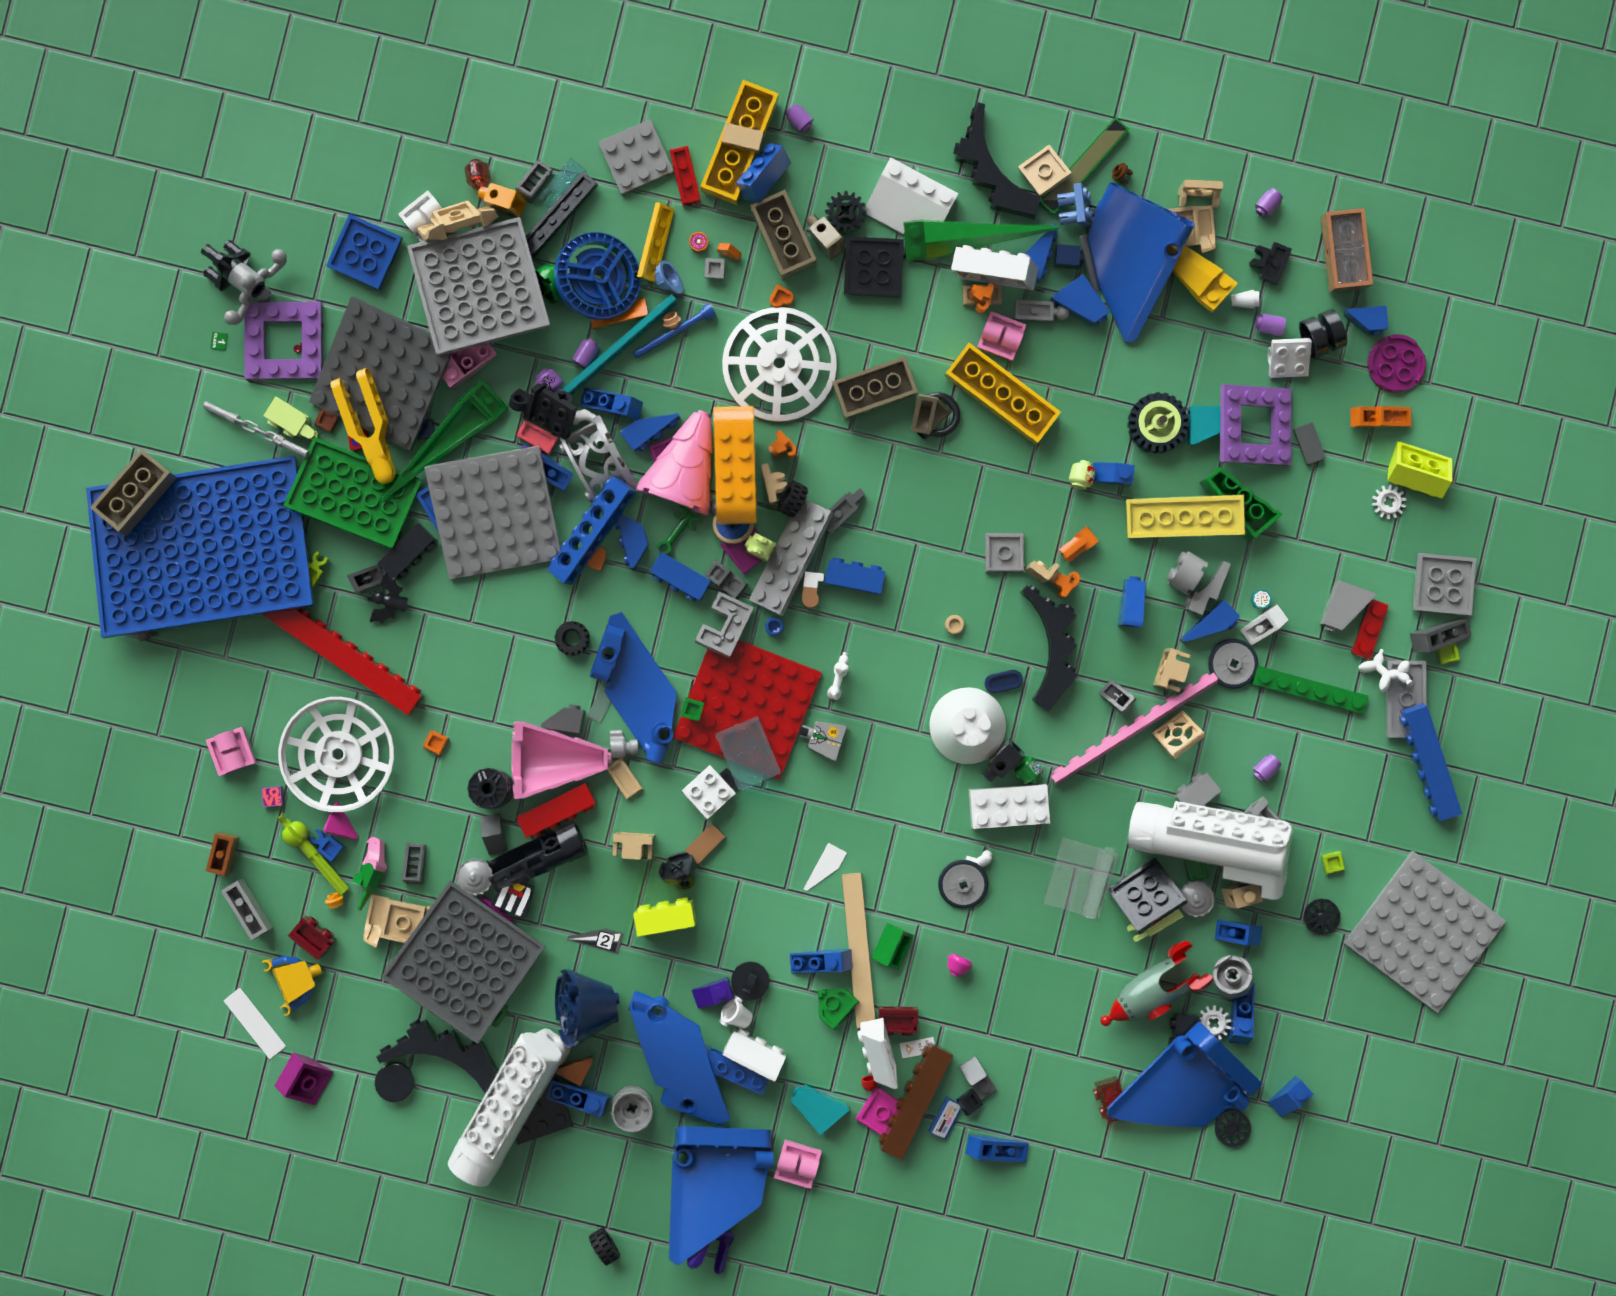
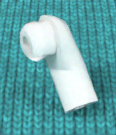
M586 409L576 411L573 425H578L580 421L584 420L592 423L596 415Z
M985 850L980 857L966 856L965 860L973 861L983 868L990 864L993 858L992 853Z

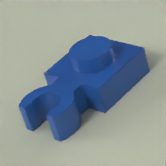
M316 829L315 832L319 834V838L316 840L314 837H310V842L319 844L320 846L317 851L330 862H334L345 846L332 835L325 837V833L322 830Z

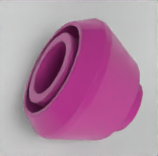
M952 953L948 956L947 968L950 969V974L960 978V975L965 976L972 969V962Z

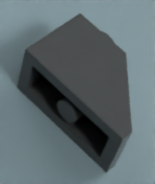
M569 704V708H562L544 721L541 727L581 733L585 710H580L581 706Z

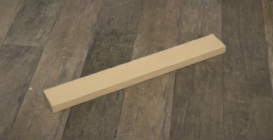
M861 873L842 874L848 944L852 953L853 968L851 969L853 996L860 1001L855 1006L856 1026L861 1028L860 1023L875 1020Z

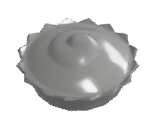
M474 858L467 860L457 870L458 875L456 879L458 880V886L474 896L478 894L483 895L492 885L488 879L493 876L492 869L482 859L477 860Z
M1198 880L1190 881L1180 890L1188 902L1181 907L1182 912L1188 916L1195 918L1199 916L1204 917L1205 914L1210 913V910L1214 908V892L1211 890V886L1206 885L1205 882Z

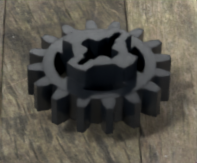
M845 191L844 195L837 192L838 197L831 196L832 203L827 202V207L830 209H826L825 214L830 216L826 217L829 222L832 221L831 225L833 227L837 226V232L843 229L844 234H847V230L850 229L853 233L855 226L859 229L861 228L860 221L865 222V218L862 215L867 214V211L863 210L866 205L865 203H860L862 200L860 196L855 198V192L851 196L848 195L847 191ZM836 207L838 213L834 217L833 210ZM858 207L859 213L856 218V216L854 215V211ZM842 210H849V215L843 214Z

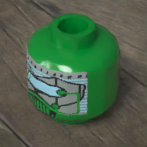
M1025 756L1015 765L1014 772L1023 784L1032 783L1034 785L1042 779L1040 774L1043 772V768L1034 757L1028 758Z

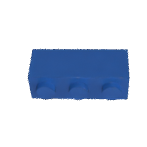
M768 143L736 182L745 200L759 203L789 167L791 161L782 145Z
M663 552L659 554L649 571L653 574V579L660 583L663 580L670 583L669 588L676 592L682 590L686 593L685 597L693 602L696 599L701 601L712 582Z
M833 558V561L829 560L824 584L881 595L885 571H882L880 566L871 565L870 568L863 567V563L852 561V564L844 563V559Z

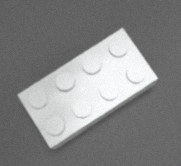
M963 245L962 248L956 247L951 270L961 280L993 283L995 285L1034 290L1039 269L1027 254L1018 253V256H1015L1007 251L995 253L987 248L974 250L973 247Z
M1047 784L968 789L972 829L1050 823Z

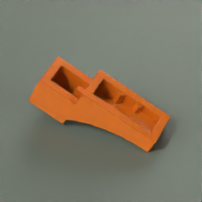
M1359 406L1350 408L1351 427H1411V407Z

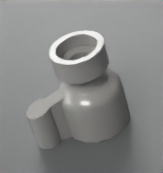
M622 730L610 731L612 759L624 758L628 753L638 755L637 739L626 742Z

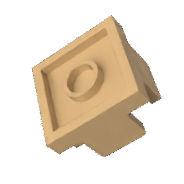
M1173 648L1164 649L1153 685L1180 692L1181 688L1169 685L1168 682L1169 680L1185 682L1190 664L1176 660V656L1190 659L1191 655Z
M614 833L613 857L618 856L620 842L622 843V858L641 859L644 856V846L647 844V859H652L655 834Z

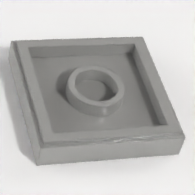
M985 533V572H1024V533Z

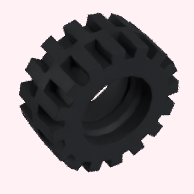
M794 480L789 482L779 498L778 511L791 518L795 517V514H798V511L801 510L802 505L805 503L808 488Z
M575 621L561 624L554 636L555 644L559 651L570 656L583 653L590 643V635L586 627ZM571 630L577 631L580 635L579 644L573 647L568 646L564 640L565 634Z
M603 1227L589 1236V1241L595 1253H597L605 1266L620 1258L616 1244Z

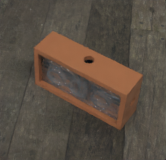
M1365 209L1326 212L1321 217L1329 293L1369 288L1373 285Z

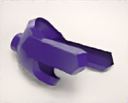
M730 1229L716 1238V1240L720 1241L714 1263V1272L716 1274L724 1272L729 1248L734 1240V1233ZM710 1243L687 1259V1266L689 1268H698L702 1264Z

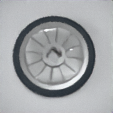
M1227 639L1218 643L1211 651L1208 661L1210 674L1214 673L1218 678L1217 683L1231 689L1241 688L1249 684L1254 679L1258 666V657L1255 650L1247 642L1240 639ZM1232 660L1237 662L1235 668L1230 666Z
M957 860L948 864L941 872L938 880V888L942 898L951 906L962 909L979 904L987 894L989 885L984 869L970 860ZM966 881L967 886L961 887L959 883Z

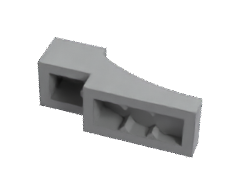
M1220 562L1210 581L1198 592L1194 591L1186 597L1184 602L1186 605L1185 610L1197 615H1203L1208 600H1217L1230 568V563Z

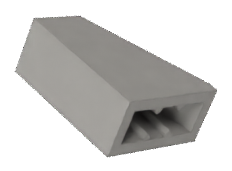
M1340 580L1335 581L1320 625L1325 626L1324 630L1333 633L1336 630H1343L1375 597L1376 593Z

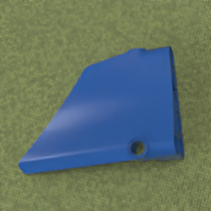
M1110 182L1092 215L1094 218L1087 239L1099 287L1125 342H1133L1137 340L1195 223ZM1170 245H1175L1178 248V252L1171 254L1167 248Z
M1198 1021L1185 1035L1176 1037L1108 1106L1107 1115L1113 1119L1152 1125L1204 1127L1227 1109L1235 1108L1237 1111H1242L1247 1108L1249 1104L1248 1096H1252L1263 1083Z
M688 1126L675 1128L669 1259L674 1264H681L760 1207L768 1170L772 1169L774 1161L773 1152L771 1151V1130ZM680 1153L686 1155L687 1160L684 1164L678 1159Z

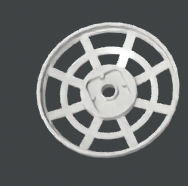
M786 307L763 309L741 321L728 338L722 360L725 383L734 400L740 406H750L744 400L753 393L760 399L773 403L772 414L754 409V416L774 422L799 419L818 408L831 391L832 381L835 380L837 369L834 345L823 326L806 313ZM779 313L778 323L766 325L758 330H755L749 324L750 321L762 315ZM787 313L804 318L812 323L815 328L806 334L798 327L786 324ZM743 328L750 337L743 345L740 357H729L733 340ZM778 329L777 340L767 343L760 336L769 330ZM785 330L795 332L802 338L793 345L785 341ZM820 333L828 345L831 363L819 362L818 350L812 340ZM755 341L761 347L758 356L746 357L749 346ZM808 344L814 361L802 360L799 350ZM777 358H782L785 361V365L782 368H776L774 361ZM728 364L740 366L742 379L747 386L740 394L736 392L730 380ZM745 365H757L759 376L752 382L747 376ZM802 368L813 369L811 378L804 386L798 379ZM819 370L830 371L825 389L815 399L809 390L815 383ZM765 381L774 386L773 396L766 395L759 391L757 387ZM792 383L798 389V392L793 395L781 397L782 386ZM803 396L810 404L805 409L796 413L780 415L781 403L792 402Z
M327 697L307 704L289 720L280 738L278 761L285 783L291 792L302 802L322 811L344 812L367 804L383 790L393 771L395 747L387 724L373 708L352 698ZM328 703H348L346 714H332L322 717L317 709L318 706ZM355 707H361L369 712L381 726L371 731L364 722L353 717ZM307 712H310L315 722L306 729L301 739L290 737L296 723ZM344 720L342 731L331 732L326 722ZM352 723L361 727L366 732V735L356 739V737L350 734ZM319 726L324 736L318 743L307 741L311 733ZM383 733L386 734L389 744V764L378 761L379 748L376 737ZM371 741L373 748V759L362 757L361 746ZM287 744L299 747L298 760L301 771L290 775L286 761ZM338 748L343 751V757L340 760L334 757V751ZM305 749L315 751L316 763L308 767L305 762ZM362 764L370 767L366 776L361 781H358L354 771L359 765ZM320 769L329 775L326 785L318 782L311 774ZM376 769L386 772L380 785L366 797L361 787L371 779ZM347 776L352 785L346 788H333L336 778ZM306 777L314 787L323 791L320 802L306 796L297 787L295 782ZM354 791L359 800L354 804L345 806L327 805L331 794H346Z

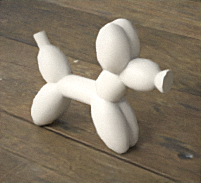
M1380 649L1373 661H1366L1358 667L1360 672L1370 673L1377 670L1382 675L1379 683L1381 692L1388 690L1391 679L1399 678L1407 686L1413 682L1407 674L1410 670L1409 661L1401 662L1398 670L1388 671L1382 665L1384 660L1382 655L1383 649Z
M842 652L843 655L840 656L839 662L834 665L835 679L833 686L827 692V696L830 699L838 700L841 697V682L849 671V666L847 665L849 653Z

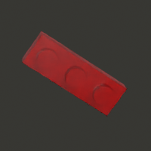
M1374 599L1367 604L1351 650L1352 654L1371 659L1389 606L1388 604Z

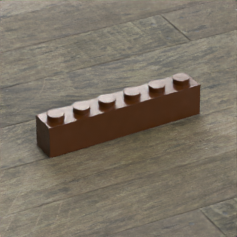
M929 1042L928 1046H924L921 1052L922 1059L920 1063H916L912 1071L914 1075L911 1081H907L904 1087L905 1093L896 1103L895 1108L897 1110L894 1116L891 1115L887 1122L888 1128L885 1133L881 1134L878 1140L882 1151L900 1160L903 1159L953 1057L950 1051Z

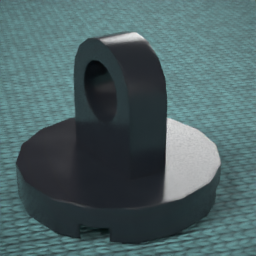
M687 852L671 855L668 858L669 861L663 862L659 868L661 879L667 884H675L680 889H690L694 883L693 872L696 868V860Z
M753 961L738 965L732 974V988L742 999L755 1000L765 994L769 986L767 970L758 962Z

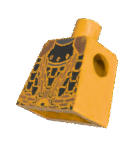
M493 183L489 184L488 188L481 186L478 191V197L484 199V202L489 207L515 218H521L527 201L517 191Z

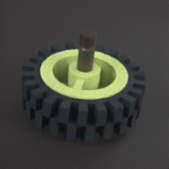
M1156 392L1155 394H1148L1132 407L1131 413L1128 416L1129 422L1127 427L1130 430L1129 435L1133 437L1132 441L1136 442L1139 448L1145 449L1144 451L1165 453L1178 446L1188 433L1187 428L1190 422H1188L1189 414H1186L1187 409L1181 405L1182 402L1175 399V396H1169V393L1161 394Z

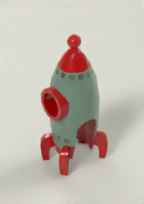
M1183 940L1168 949L1167 959L1155 964L1132 979L1115 999L1110 1014L1102 1016L1100 1023L1107 1027L1113 1020L1132 1021L1146 1017L1149 1021L1154 1020L1172 1007L1171 1003L1181 997L1187 990L1190 989L1194 992L1203 991L1214 981V978L1211 974L1208 975L1206 973L1200 977L1199 974L1195 973L1169 990L1161 989L1159 985L1160 976L1187 958L1185 952L1192 948L1189 941Z

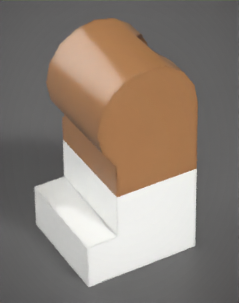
M805 572L802 602L807 608H814L819 602L817 586L818 582H823V573Z

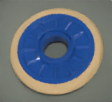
M717 514L713 518L714 533L721 541L729 544H736L746 540L754 528V524H738L737 527L730 528L728 524H717Z

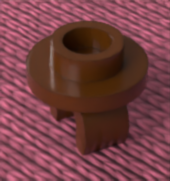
M1121 163L1113 168L1112 179L1122 184H1128L1124 176L1125 174L1133 175V172L1128 169L1125 163Z

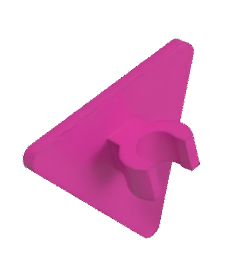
M336 802V803H334L333 806H341V805L339 804V802ZM345 812L330 813L324 827L326 834L353 840L358 838Z

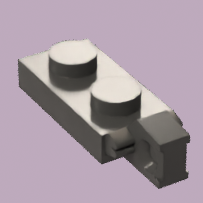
M860 488L853 495L850 492L845 494L829 509L834 513L826 528L830 534L842 525L861 505L859 500L865 493Z

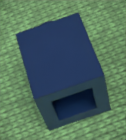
M1058 244L1055 248L1054 267L1077 269L1079 263L1082 264L1083 252H1080L1081 246Z

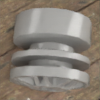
M635 1085L625 1086L617 1091L612 1102V1117L617 1127L623 1131L633 1133L641 1131L649 1124L653 1109L648 1092ZM630 1103L636 1105L635 1110L629 1108Z

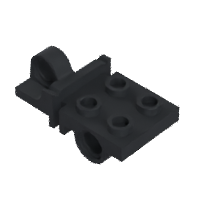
M544 382L532 387L530 395L520 388L511 395L509 407L514 411H523V418L529 421L535 416L534 421L566 440L570 436L577 407L571 404L572 396L568 392H552V387L548 386L546 388V383Z

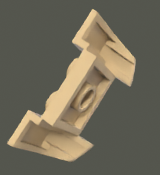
M465 201L433 211L434 218L430 219L431 224L418 227L417 231L424 240L447 239L446 233L456 232L463 227H472L476 223L483 227L488 226L498 218V215L489 206L476 209L469 201Z
M1212 205L1168 209L1195 223L1185 246L1197 245L1198 252L1201 253L1216 248Z
M371 894L363 940L375 948L380 944L381 938L405 943L431 906L425 907Z

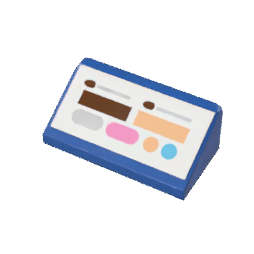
M946 1096L929 1128V1133L946 1140L962 1110L957 1101Z

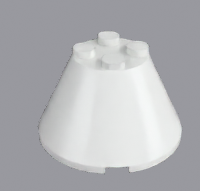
M960 688L947 693L937 702L930 717V734L934 745L946 758L961 764H975L991 757L1001 746L1006 733V719L1001 706L990 694L976 688Z

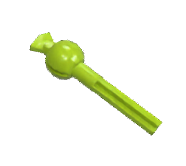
M284 813L276 818L277 821L282 822L281 825L284 828L282 831L284 843L294 848L298 846L341 896L349 887L307 839L309 837L307 826L300 821L292 823L289 819L285 818Z

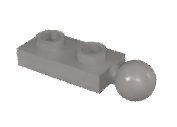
M1015 301L1014 320L1053 322V316L1060 320H1066L1070 316L1069 309L1061 305L1054 308V302Z

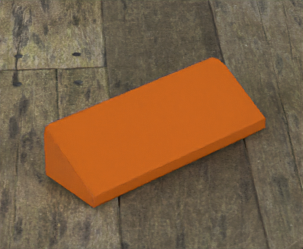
M645 298L635 300L629 309L615 318L608 320L591 319L593 330L645 318L649 314Z

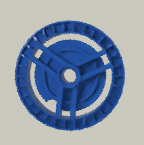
M589 232L575 237L560 251L555 263L554 278L559 295L571 310L588 319L608 320L621 315L635 302L641 286V278L637 277L639 270L637 259L625 243L610 234ZM598 245L607 248L606 250L601 248L586 249L576 256L577 264L569 263L573 252L580 247ZM619 259L626 269L628 278L627 290L622 300H620L619 296L625 286V272ZM595 273L601 276V280L595 277ZM614 301L616 305L611 306V302ZM587 303H590V304H593V305H604L605 308L594 307V306H591V305H589V304H587Z

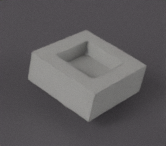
M705 258V279L724 280L725 259Z

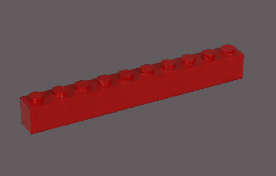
M297 608L262 614L405 714L411 715L424 697L420 693L421 689L413 684L411 686L406 684V679L401 675L390 673V668L385 664L374 662V657L369 653L358 651V646L353 642L348 641L347 643L342 640L343 636L337 631H329L326 628L327 624L319 619L316 621L310 617L311 613L303 608L299 610Z

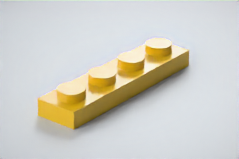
M655 203L637 277L652 283H656L654 279L655 269L662 260L674 209L665 204Z

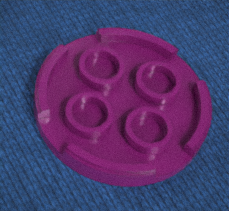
M1390 335L1381 339L1372 347L1368 355L1367 369L1373 382L1381 389L1389 392H1403L1414 387L1422 379L1426 369V357L1414 339L1405 335Z

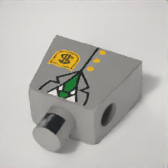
M816 721L814 728L802 725L799 736L810 739L808 744L810 749L836 761L847 726Z

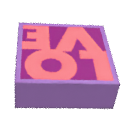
M282 786L261 788L263 807L284 805Z

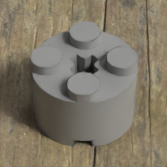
M1182 551L1177 558L1178 565L1175 569L1171 568L1167 575L1168 585L1189 596V589L1191 591L1195 589L1204 574L1201 570L1203 566L1207 568L1208 562L1189 551L1186 553Z
M1228 955L1218 960L1213 970L1214 984L1222 995L1233 999L1248 993L1253 984L1252 969L1245 959ZM1229 975H1236L1237 979H1230Z

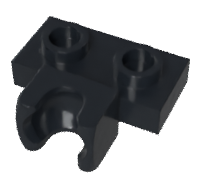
M1276 242L1272 244L1271 249L1257 245L1254 252L1259 254L1261 259L1253 258L1249 265L1262 270L1259 279L1278 285L1292 248Z

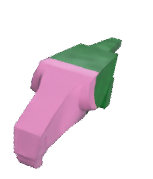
M375 837L368 839V854L362 862L360 872L352 880L365 888L357 908L358 910L363 909L371 893L375 892L387 869L384 858L385 841Z

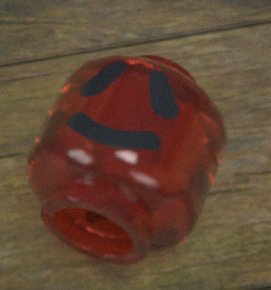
M473 159L465 166V177L469 186L477 190L481 186L487 187L491 181L489 165L480 159Z

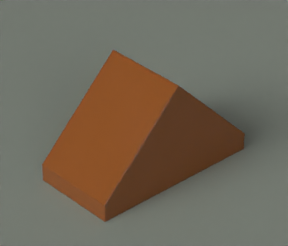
M594 1055L560 1065L556 1070V1074L581 1086L595 1059Z

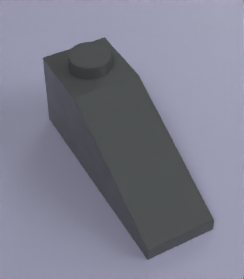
M1468 618L1422 628L1410 633L1413 652H1432L1471 636Z

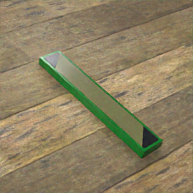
M1114 117L1069 168L1072 176L1048 192L1039 204L1054 215L1061 208L1058 204L1059 199L1057 195L1074 192V184L1085 181L1125 136L1129 128L1118 118Z

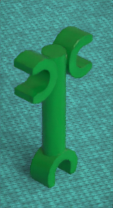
M679 506L684 511L682 515H677L675 512L673 514L675 518L682 520L668 538L657 545L658 549L662 545H667L666 555L671 552V545L687 524L692 531H695L696 529L692 526V522L694 520H697L699 523L702 522L699 517L692 516L687 512L685 506Z

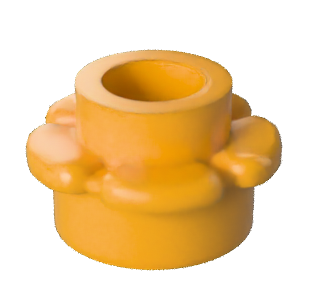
M338 892L329 894L327 896L328 899L325 901L329 909L339 907L344 903L343 895L340 896Z

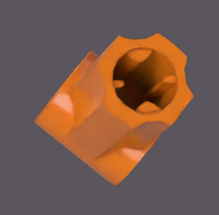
M1086 526L1071 541L1063 545L1059 552L1069 563L1084 550L1087 551L1099 540L1089 527Z

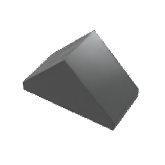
M377 564L348 574L347 577L355 593L363 594L381 585L383 571Z
M1112 679L1099 692L1119 713H1125L1137 700Z
M500 813L481 817L482 839L488 854L508 851Z

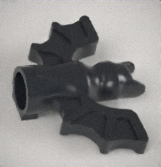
M383 573L381 586L390 593L384 594L370 590L373 596L368 598V601L385 606L383 609H374L372 611L370 622L378 621L382 624L387 618L394 619V611L405 612L408 598L400 597L399 595L403 591V587L397 585L396 577H389L386 573Z

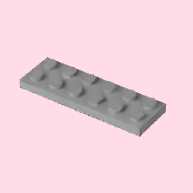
M807 500L804 501L805 503L802 505L801 510L798 511V514H795V517H790L749 599L781 616L784 615L834 514L832 511Z

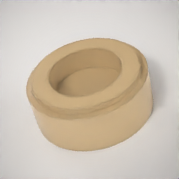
M952 615L946 619L945 628L951 634H958L964 628V621L960 616Z

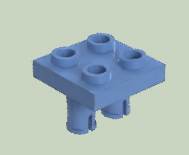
M1082 183L1074 184V192L1057 195L1059 206L1076 203V211L1059 213L1061 218L1060 224L1078 222L1083 229L1091 228L1090 222H1093L1092 210L1090 211L1088 204L1091 203V194Z

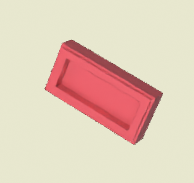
M527 420L523 422L516 435L533 446L539 445L540 450L549 455L559 440L555 435Z

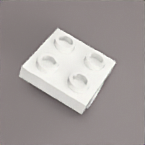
M426 191L398 215L418 240L424 242L428 240H424L421 237L417 228L431 224L430 219L434 218L432 212L442 209V207L431 193Z
M1311 339L1272 340L1271 347L1268 348L1269 377L1308 376Z
M711 765L681 791L706 819L711 817L736 794Z

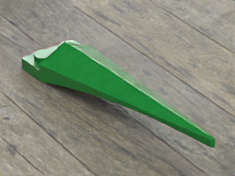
M936 220L903 222L907 261L927 260L954 254L956 247L962 248L963 245L971 246L975 249L1059 229L1058 226L989 224Z
M480 379L454 406L385 492L382 500L387 499L424 471L425 466L432 465L494 422L508 406Z

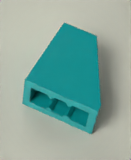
M1190 406L1187 408V414H1189L1188 422H1190L1187 428V447L1220 434V406Z
M806 1084L802 1087L798 1085L791 1091V1102L820 1135L850 1110L847 1103Z

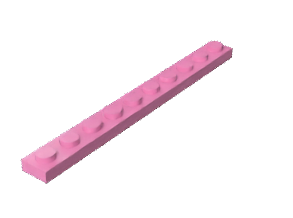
M1214 673L1203 675L1194 686L1189 684L1182 689L1183 693L1178 696L1176 694L1170 696L1166 700L1167 703L1162 706L1156 705L1150 710V714L1137 717L1134 720V724L1129 727L1127 725L1123 726L1118 730L1117 735L1113 737L1111 735L1107 736L1098 747L1094 745L1087 749L1084 756H1076L1069 761L1070 764L1065 768L1061 766L1054 770V775L1051 777L1055 785H1058L1218 682Z

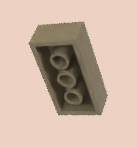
M786 190L767 197L759 203L756 202L750 205L752 215L781 280L816 265L815 255Z
M905 356L832 381L844 420L917 396L918 393Z
M141 449L93 503L90 509L118 532L127 536L177 477Z

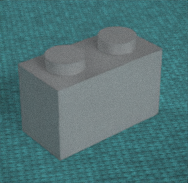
M1198 772L1191 778V783L1187 786L1184 784L1176 790L1177 794L1174 797L1178 802L1204 806L1220 793L1221 789L1208 773L1203 772L1201 774Z

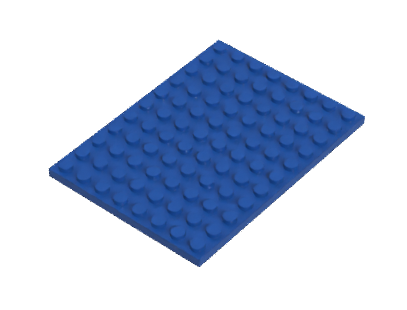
M288 456L173 474L177 479L127 536L118 532L90 509L109 485L86 488L101 637L105 639L314 606L304 516L283 507L298 474L297 457Z

